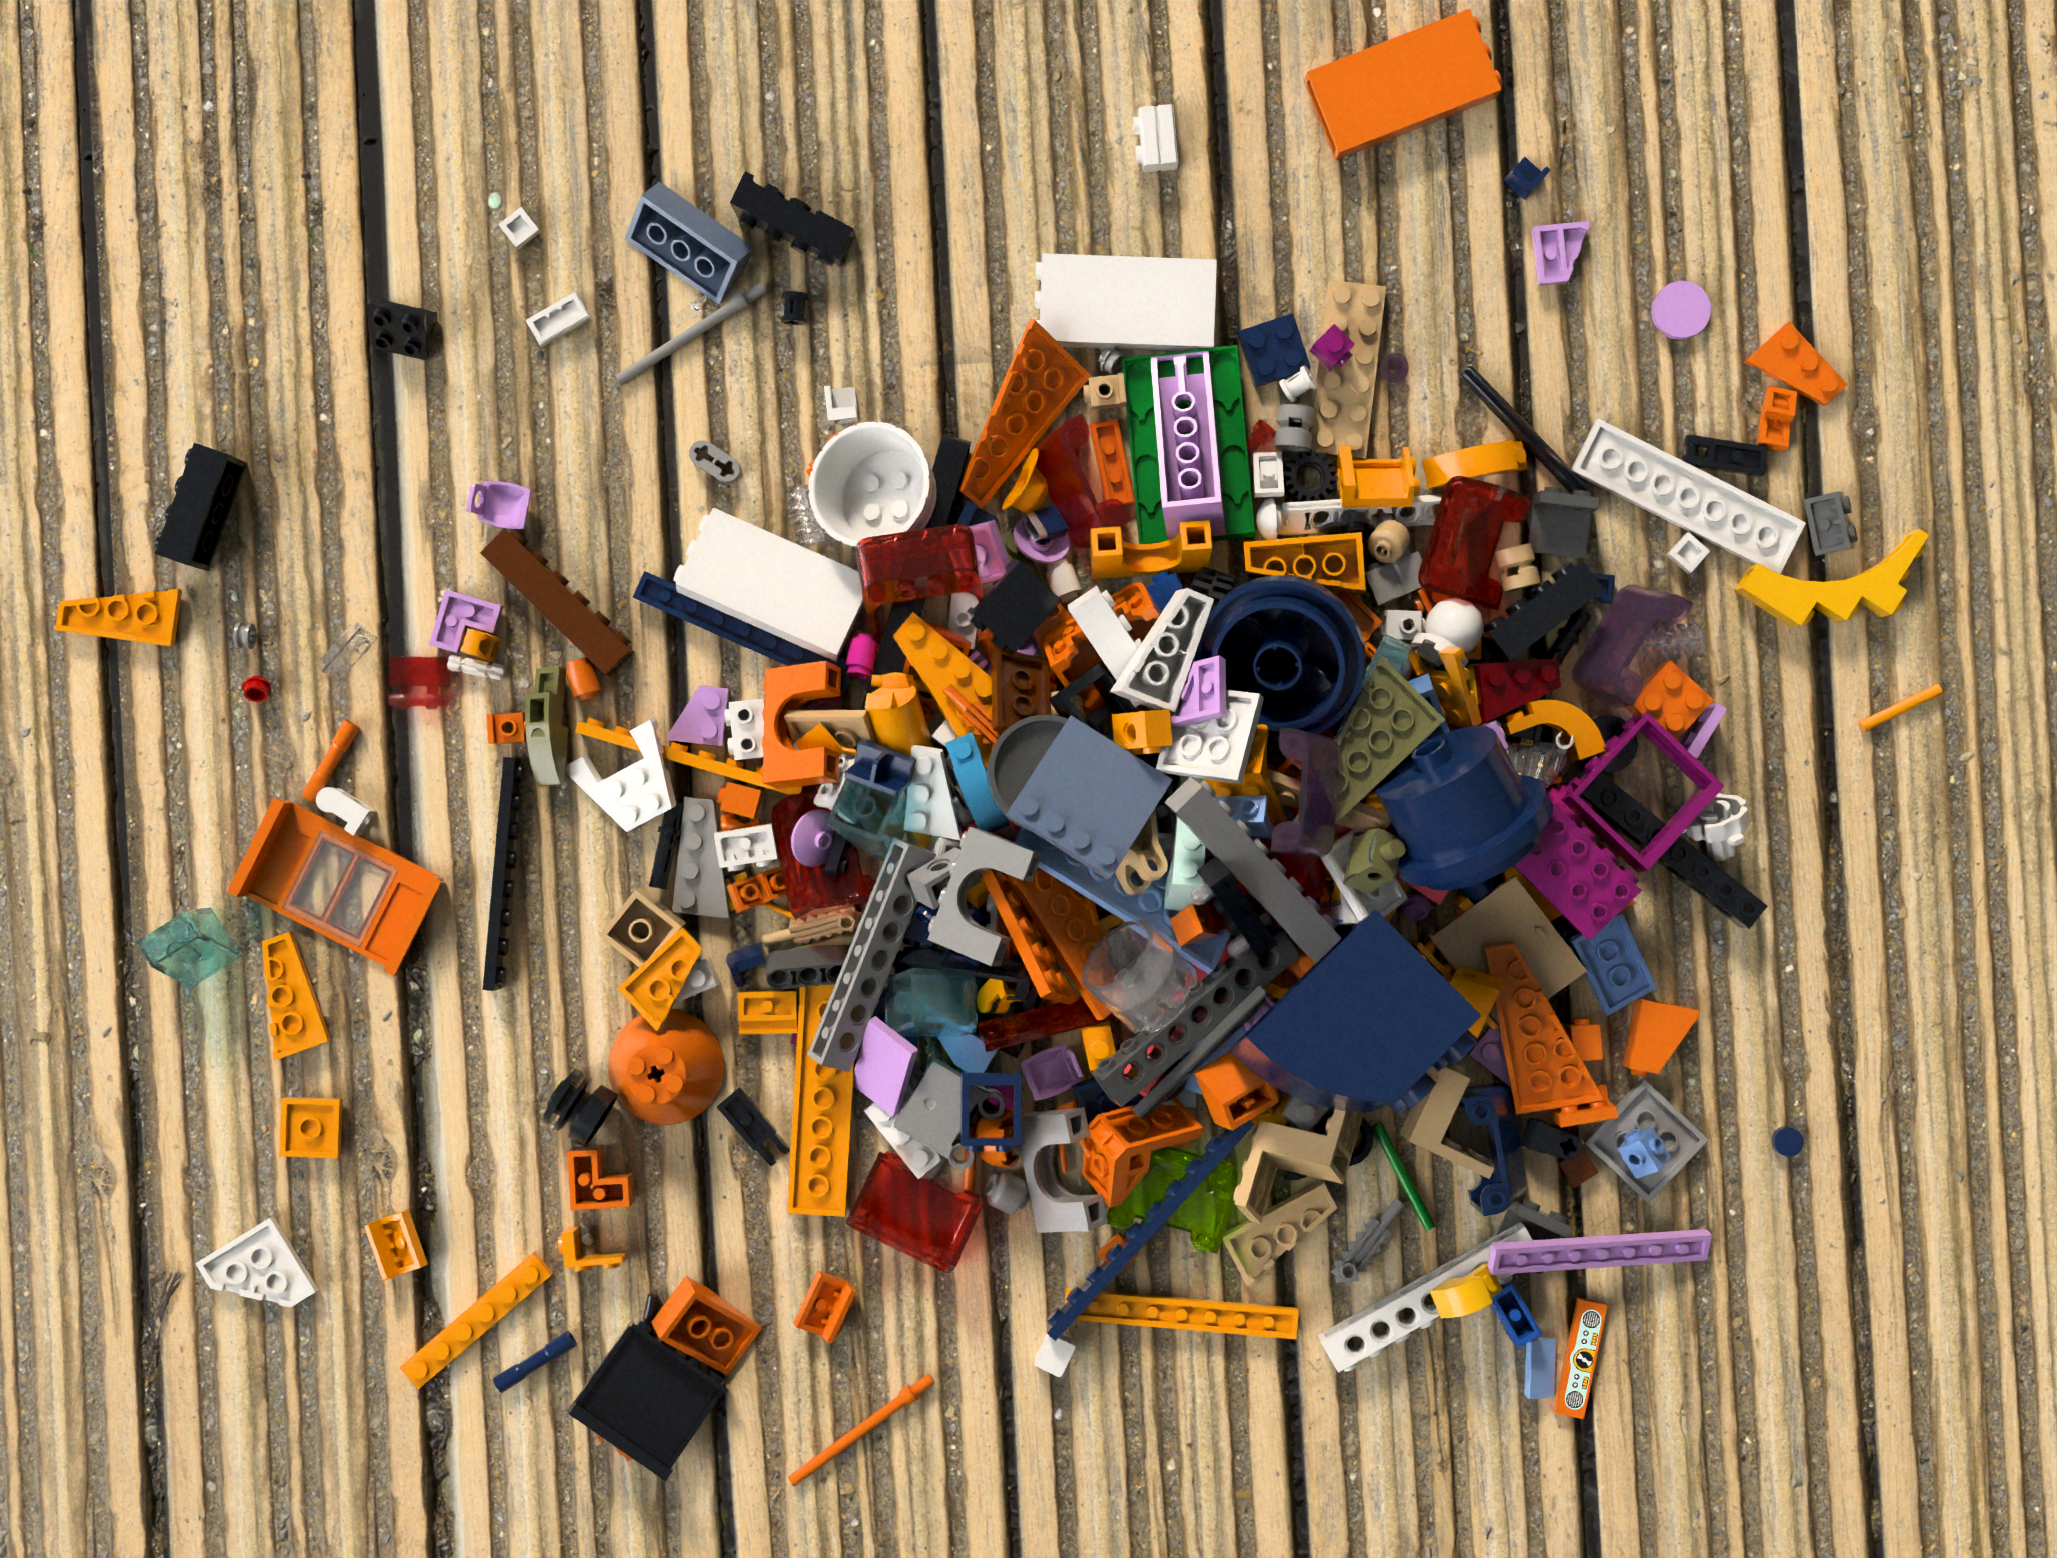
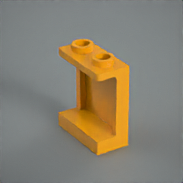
M1339 446L1336 471L1341 508L1412 507L1413 496L1419 493V478L1414 477L1416 460L1410 457L1409 447L1402 448L1400 459H1352L1351 446Z

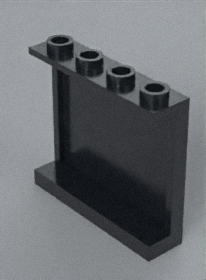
M641 1320L637 1325L630 1321L567 1412L583 1425L666 1481L672 1473L671 1468L723 1392L727 1393L728 1389L723 1386L725 1379L712 1370L708 1375L700 1370L701 1362L688 1354L683 1358L675 1352L677 1348L662 1340L660 1342L653 1337L654 1329Z

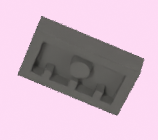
M1838 491L1803 499L1815 556L1854 549L1853 542L1858 541L1855 525H1850L1847 514L1852 513L1849 496L1844 497L1843 492Z

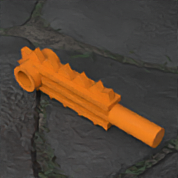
M949 684L943 693L963 711L960 721L966 723L965 728H975L974 735L983 736L982 745L991 744L992 752L994 745L1003 732L993 730L992 714H988V705H982L981 700L971 703L952 684Z

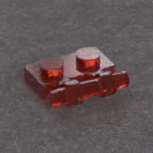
M390 657L389 686H401L400 694L389 695V706H400L401 709H411L412 706H426L427 709H437L438 706L448 707L449 696L438 695L439 687H450V670L447 668L449 657ZM413 686H427L426 695H412Z

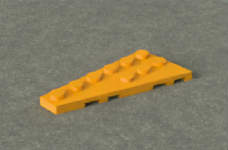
M912 612L893 635L895 641L911 666L919 674L923 685L938 704L937 707L956 737L959 738L971 732L974 734L975 728H965L966 723L960 721L963 711L943 691L949 684H952L971 703L981 700L982 705H988V714H992V678ZM975 736L987 768L992 745H982L983 736Z

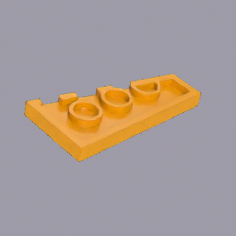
M293 931L262 941L264 972L269 993L267 995L268 1007H270L272 1023L270 1024V1033L273 1036L274 1050L272 1051L273 1061L331 1041Z

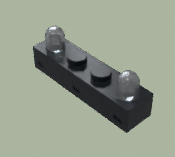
M1214 857L1197 870L1203 882L1191 891L1190 898L1192 902L1201 905L1215 897V900L1211 902L1222 917L1228 916L1224 922L1235 935L1239 932L1240 934L1227 946L1230 956L1237 958L1251 949L1259 959L1277 945V942L1230 872L1217 857Z

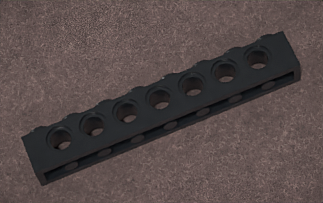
M1585 759L1576 760L1562 777L1560 784L1566 787L1574 778L1578 777L1580 779L1587 772L1584 767L1588 761ZM1602 772L1580 795L1593 804L1591 809L1642 850L1666 825ZM1681 836L1657 860L1658 863L1738 927L1750 929L1768 907Z

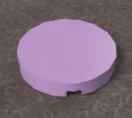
M1680 280L1669 283L1659 291L1652 302L1651 315L1654 325L1671 339L1684 340L1695 336L1705 328L1710 319L1711 304L1709 297L1700 286L1693 282Z

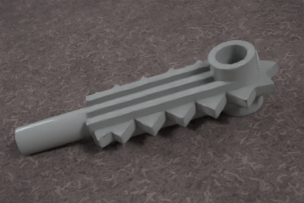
M1397 1198L1379 1220L1369 1218L1368 1223H1363L1364 1233L1355 1232L1357 1241L1348 1242L1350 1250L1341 1251L1342 1260H1334L1335 1267L1330 1272L1336 1275V1283L1344 1282L1349 1287L1352 1281H1359L1358 1272H1366L1365 1263H1374L1372 1254L1381 1253L1379 1245L1388 1244L1387 1239L1392 1237L1387 1228L1405 1207Z

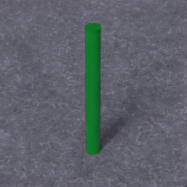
M1383 1123L1375 1124L1372 1126V1129L1425 1231L1431 1230L1436 1225Z

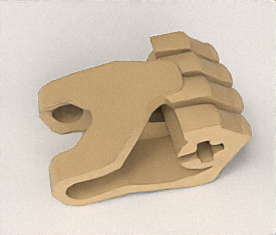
M1156 809L1150 815L1115 871L1123 890L1129 895H1141L1151 885L1152 881L1159 880L1167 872L1168 862L1158 841ZM1147 860L1155 862L1158 871L1151 870ZM1133 872L1139 878L1140 886H1135L1132 883L1130 875Z

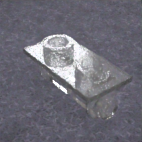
M356 622L354 625L350 624L338 639L344 646L340 649L336 644H333L325 655L320 658L321 663L319 667L323 669V673L340 682L351 671V668L363 654L370 649L371 645L377 640V637L366 631V628L359 622Z

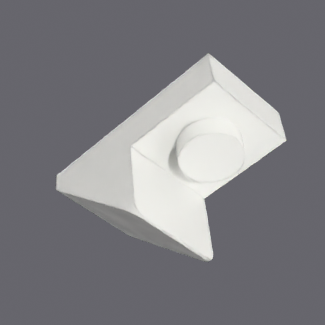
M1253 452L1254 498L1284 497L1282 452Z

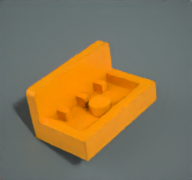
M409 1209L365 1225L368 1240L384 1281L428 1265Z

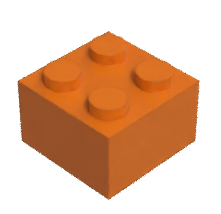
M1669 660L1662 662L1622 706L1636 717L1648 712L1664 729L1678 740L1714 699Z

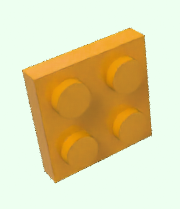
M281 1098L279 1157H341L343 1099Z

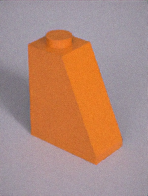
M1642 998L1635 1000L1622 1066L1631 1069L1630 1074L1648 1077L1649 1072L1659 1074L1699 1017L1700 1010Z

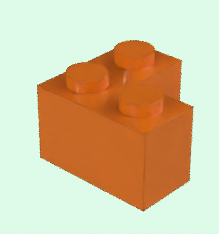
M603 1145L574 1146L567 1151L570 1210L630 1207L635 1202L634 1172L605 1174Z

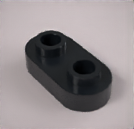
M844 821L839 823L826 863L825 877L837 880L840 875L844 876L846 874L849 859L846 858L849 847H854L857 838V831L853 830V824Z

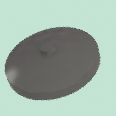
M1036 715L1016 722L999 737L989 757L987 781L995 804L1010 821L1028 831L1030 830L1006 814L1068 719L1065 717Z

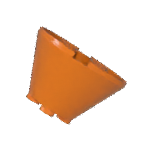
M677 1009L670 1010L659 1031H656L642 1015L629 1022L616 1037L608 1061L610 1084L613 1091L618 1094L617 1099L635 1117L657 1125L680 1124L701 1114L709 1107L718 1094L725 1071L723 1051L714 1032L701 1019ZM663 1069L665 1074H662L659 1070Z

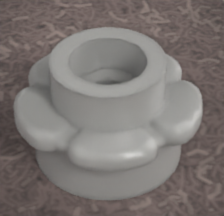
M1117 346L1112 347L1111 350L1106 348L1101 353L1098 362L1101 364L1100 370L1102 372L1114 374L1122 365L1124 354L1118 351L1119 348Z

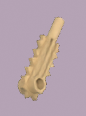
M842 903L839 910L831 907L829 913L820 910L818 916L809 913L807 919H803L800 916L796 920L790 919L788 929L763 935V942L765 947L793 939L794 943L800 946L803 942L808 944L812 938L819 941L823 935L830 939L834 932L840 936L843 930L852 933L854 927L859 925V918L862 916V913L856 911L855 904L849 906Z

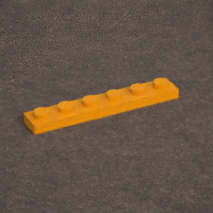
M534 1251L399 1368L416 1388L420 1389L547 1280L553 1272Z

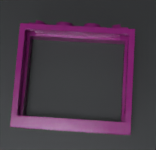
M1648 712L1637 717L1632 715L1623 724L1622 727L1625 730L1619 737L1615 735L1603 746L1606 751L1599 758L1595 756L1585 765L1584 769L1587 772L1580 779L1578 777L1574 778L1565 787L1564 790L1567 793L1561 799L1637 873L1648 871L1724 787L1712 773ZM1639 731L1699 787L1640 854L1579 797Z

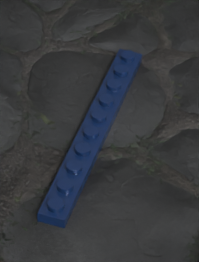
M1252 1119L1233 1131L1225 1128L1226 1130L1219 1138L1214 1136L1204 1148L1206 1152L1199 1159L1196 1157L1192 1159L1184 1170L1186 1174L1179 1181L1175 1179L1168 1185L1165 1190V1197L1160 1202L1154 1201L1145 1212L1147 1216L1140 1224L1135 1222L1125 1234L1127 1238L1120 1246L1117 1243L1113 1245L1105 1256L1107 1260L1100 1267L1096 1265L1090 1270L1086 1276V1283L1081 1288L1075 1287L1066 1298L1068 1302L1061 1310L1056 1308L1046 1320L1048 1322L1047 1334L1056 1341L1247 1134L1254 1126Z

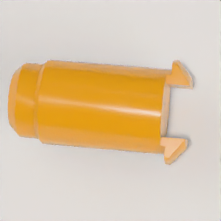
M897 672L881 675L883 687L872 693H867L865 710L868 711L878 744L911 756L913 745L934 748L915 686L911 684L914 679L913 676Z

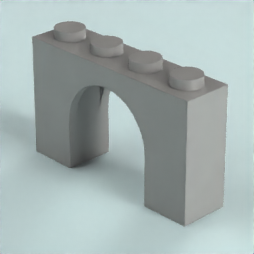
M969 827L968 831H965L960 839L959 847L961 850L958 858L950 866L949 876L951 877L947 887L940 893L938 900L940 907L937 915L933 916L929 923L928 932L930 934L927 940L989 966H1001L1011 938L981 926L972 918L967 907L968 889L972 881L979 874L992 869L1023 881L1032 882L1043 853L982 829Z
M1084 1107L1033 1111L1022 1115L1020 1150L1037 1233L1090 1231L1108 1223L1102 1194L1075 1195L1070 1193L1060 1184L1053 1168V1153L1057 1144H1069L1090 1137Z

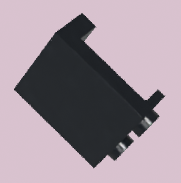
M1012 559L1005 567L1008 571L975 608L970 607L967 612L972 616L970 622L983 633L986 629L993 636L990 641L997 648L1007 649L1016 653L1062 600L1020 560Z

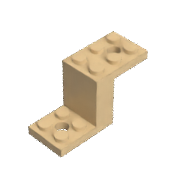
M1448 1063L1440 1071H1437L1432 1066L1427 1071V1074L1436 1082V1085L1420 1102L1410 1109L1400 1134L1409 1142L1490 1179L1494 1168L1487 1163L1489 1158L1468 1146L1464 1151L1461 1149L1462 1145L1445 1136L1470 1078L1463 1074L1465 1069L1457 1064L1452 1066Z
M1334 1109L1333 1116H1330L1326 1123L1327 1136L1260 1120L1258 1129H1254L1251 1136L1252 1148L1250 1155L1243 1162L1242 1172L1244 1175L1241 1184L1236 1186L1234 1192L1235 1205L1250 1221L1261 1224L1277 1169L1344 1184L1364 1113Z

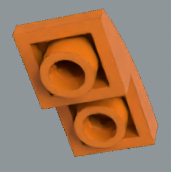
M786 865L726 886L736 913L749 910L795 892Z

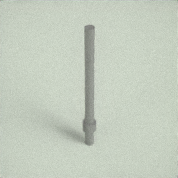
M760 282L743 294L737 293L730 298L732 301L615 375L621 385L625 384L735 312L739 311L741 313L749 308V303L767 293V290Z

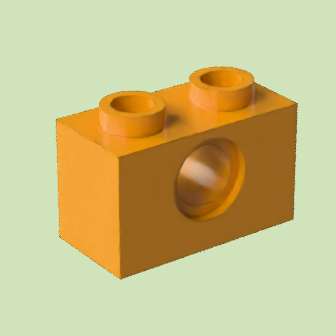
M1170 709L1112 714L1114 743L1133 755L1161 753L1162 746H1173Z

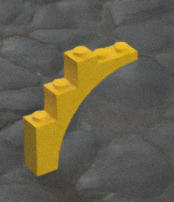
M1921 529L1908 532L1895 550L1881 562L1863 573L1845 580L1828 582L1798 580L1778 574L1760 564H1755L1748 567L1734 591L1791 628L1802 626V624L1806 625L1815 613L1812 608H1815L1836 623L1852 619L1860 608V605L1857 603L1865 606L1880 617L1896 614L1902 608L1905 602L1903 597L1907 592L1898 583L1901 584L1908 577L1911 571L1908 567L1913 559L1919 558L1926 548L1924 542L1929 535Z

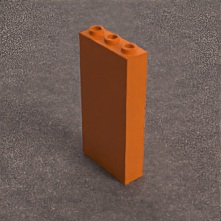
M1470 9L1307 71L1304 83L1335 161L1496 99L1502 90V79L1500 73L1493 69L1490 61L1492 60L1491 50L1487 43H1483L1480 36V22L1476 16L1473 17Z

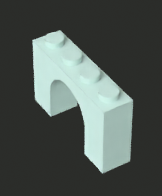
M1180 775L1176 790L1190 777ZM1192 777L1199 784L1204 780L1202 778ZM1176 815L1174 849L1165 884L1164 909L1182 911L1187 906L1196 905L1203 887V880L1197 873V870L1204 865L1206 847Z

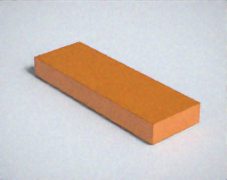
M1118 418L1089 424L1106 509L1134 505L1135 499Z

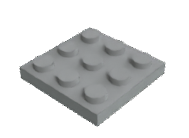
M1641 1079L1616 1105L1618 1118L1601 1121L1583 1140V1143L1647 1203H1650L1708 1139L1645 1079ZM1653 1127L1657 1135L1663 1140L1671 1158L1660 1171L1636 1179L1628 1165L1623 1161L1618 1148L1626 1140L1624 1136L1628 1132L1637 1128L1643 1131Z

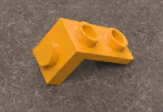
M579 1227L566 1228L562 1232V1236L558 1238V1250L560 1254L564 1255V1267H573V1270L577 1272L590 1270L592 1265H602L603 1269L620 1267V1263L627 1259V1252L581 1255Z

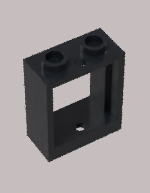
M1103 661L1048 699L1059 716L1069 719L1070 715L1088 725L1070 699L1093 683L1114 714L1138 712L1129 699L1110 692L1117 681ZM1112 731L1105 737L1114 742Z

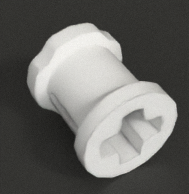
M1305 365L1300 367V372L1289 379L1279 381L1282 390L1291 402H1295L1297 397L1307 390H1314L1318 387L1314 377Z

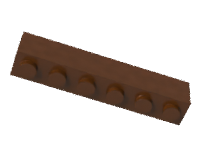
M504 528L480 553L605 675L611 676L634 653L629 647L632 643L631 640L620 630L615 633L608 626L611 621L601 611L598 610L594 613L587 606L590 603L589 599L579 590L574 593L567 586L570 581L560 571L556 570L553 573L546 566L549 561L538 550L532 552L525 545L528 543V540L516 529L511 532Z

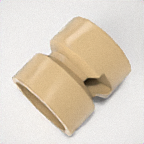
M1531 543L1494 552L1497 567L1503 570V574L1500 576L1503 592L1518 590L1541 583L1538 568L1532 566L1535 556Z

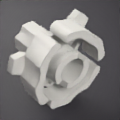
M1718 793L1680 836L1683 838L1691 837L1695 841L1705 840L1708 856L1712 857L1715 861H1723L1734 856V846L1745 842L1744 836L1741 833L1750 825L1746 800L1737 795Z

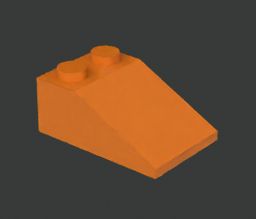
M688 1276L684 1277L651 1322L660 1340L725 1375L730 1373L762 1330L761 1326L719 1295Z

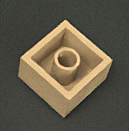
M640 887L632 893L599 936L640 967L675 933L684 927L686 922Z

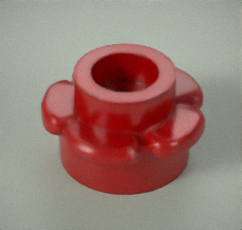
M252 676L242 683V690L246 699L252 702H262L271 693V684L261 676Z

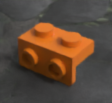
M817 1271L793 1324L796 1328L822 1336L826 1342L832 1344L835 1337L842 1330L843 1320L848 1309L852 1308L855 1302L856 1290L845 1279Z

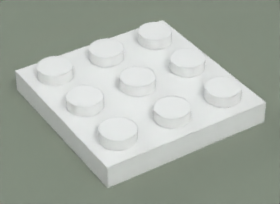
M1226 690V716L1178 728L1171 725L1173 746L1161 747L1156 769L1167 774L1242 784L1264 697L1258 693ZM1179 698L1176 710L1171 712L1170 719L1172 715H1178L1183 699Z

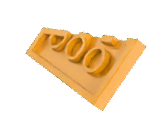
M182 589L59 601L55 630L174 647Z

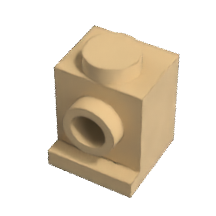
M1123 373L1089 377L1088 385H1083L1085 403L1090 402L1091 410L1126 406ZM1107 386L1110 389V393L1102 395L1099 392V388Z

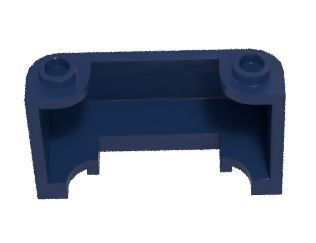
M1501 1083L1466 1087L1458 1106L1464 1107L1466 1116L1472 1123L1486 1125L1494 1168L1490 1179L1480 1175L1481 1180L1475 1189L1468 1190L1470 1204L1483 1216L1499 1214L1517 1201L1527 1189V1178L1512 1093L1507 1086Z

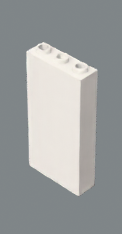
M1042 253V262H1036L1035 280H1041V291H1035L1034 309H1040V320L1036 321L1062 347L1112 349V347L1117 346L1119 349L1187 351L1214 348L1217 260Z
M712 508L709 515L705 514L698 528L701 533L697 541L693 539L688 546L686 556L689 557L685 565H680L675 573L673 580L676 582L677 592L837 662L870 593L873 578L716 508Z

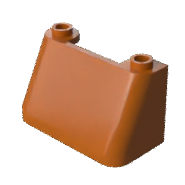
M1135 582L1111 595L1116 603L1112 608L1118 617L1122 614L1126 617L1133 628L1129 632L1134 640L1140 638L1143 642L1159 618L1161 611L1142 582ZM1074 618L1051 631L1043 641L1050 666L1065 687L1103 661ZM1093 683L1077 694L1083 699L1084 711L1087 709L1088 714L1100 710L1106 703Z

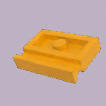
M797 990L738 992L739 1035L797 1033Z

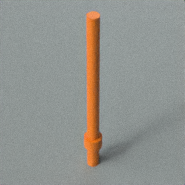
M928 1373L912 1386L907 1385L901 1389L896 1398L788 1476L791 1484L796 1486L903 1406H910L918 1400V1395L935 1384L933 1377Z

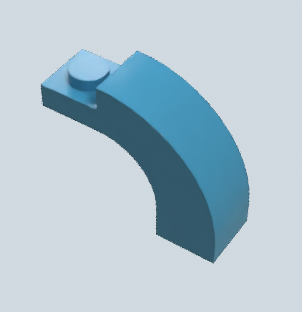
M973 732L946 742L945 745L954 767L953 770L978 828L992 833L1010 826L1009 819L999 810L991 796L987 781V768Z

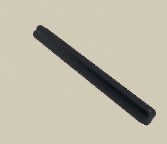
M1473 366L1467 367L1461 373L1460 379L1522 441L1527 449L1571 494H1573L1574 490L1588 491V486L1578 475L1572 471Z

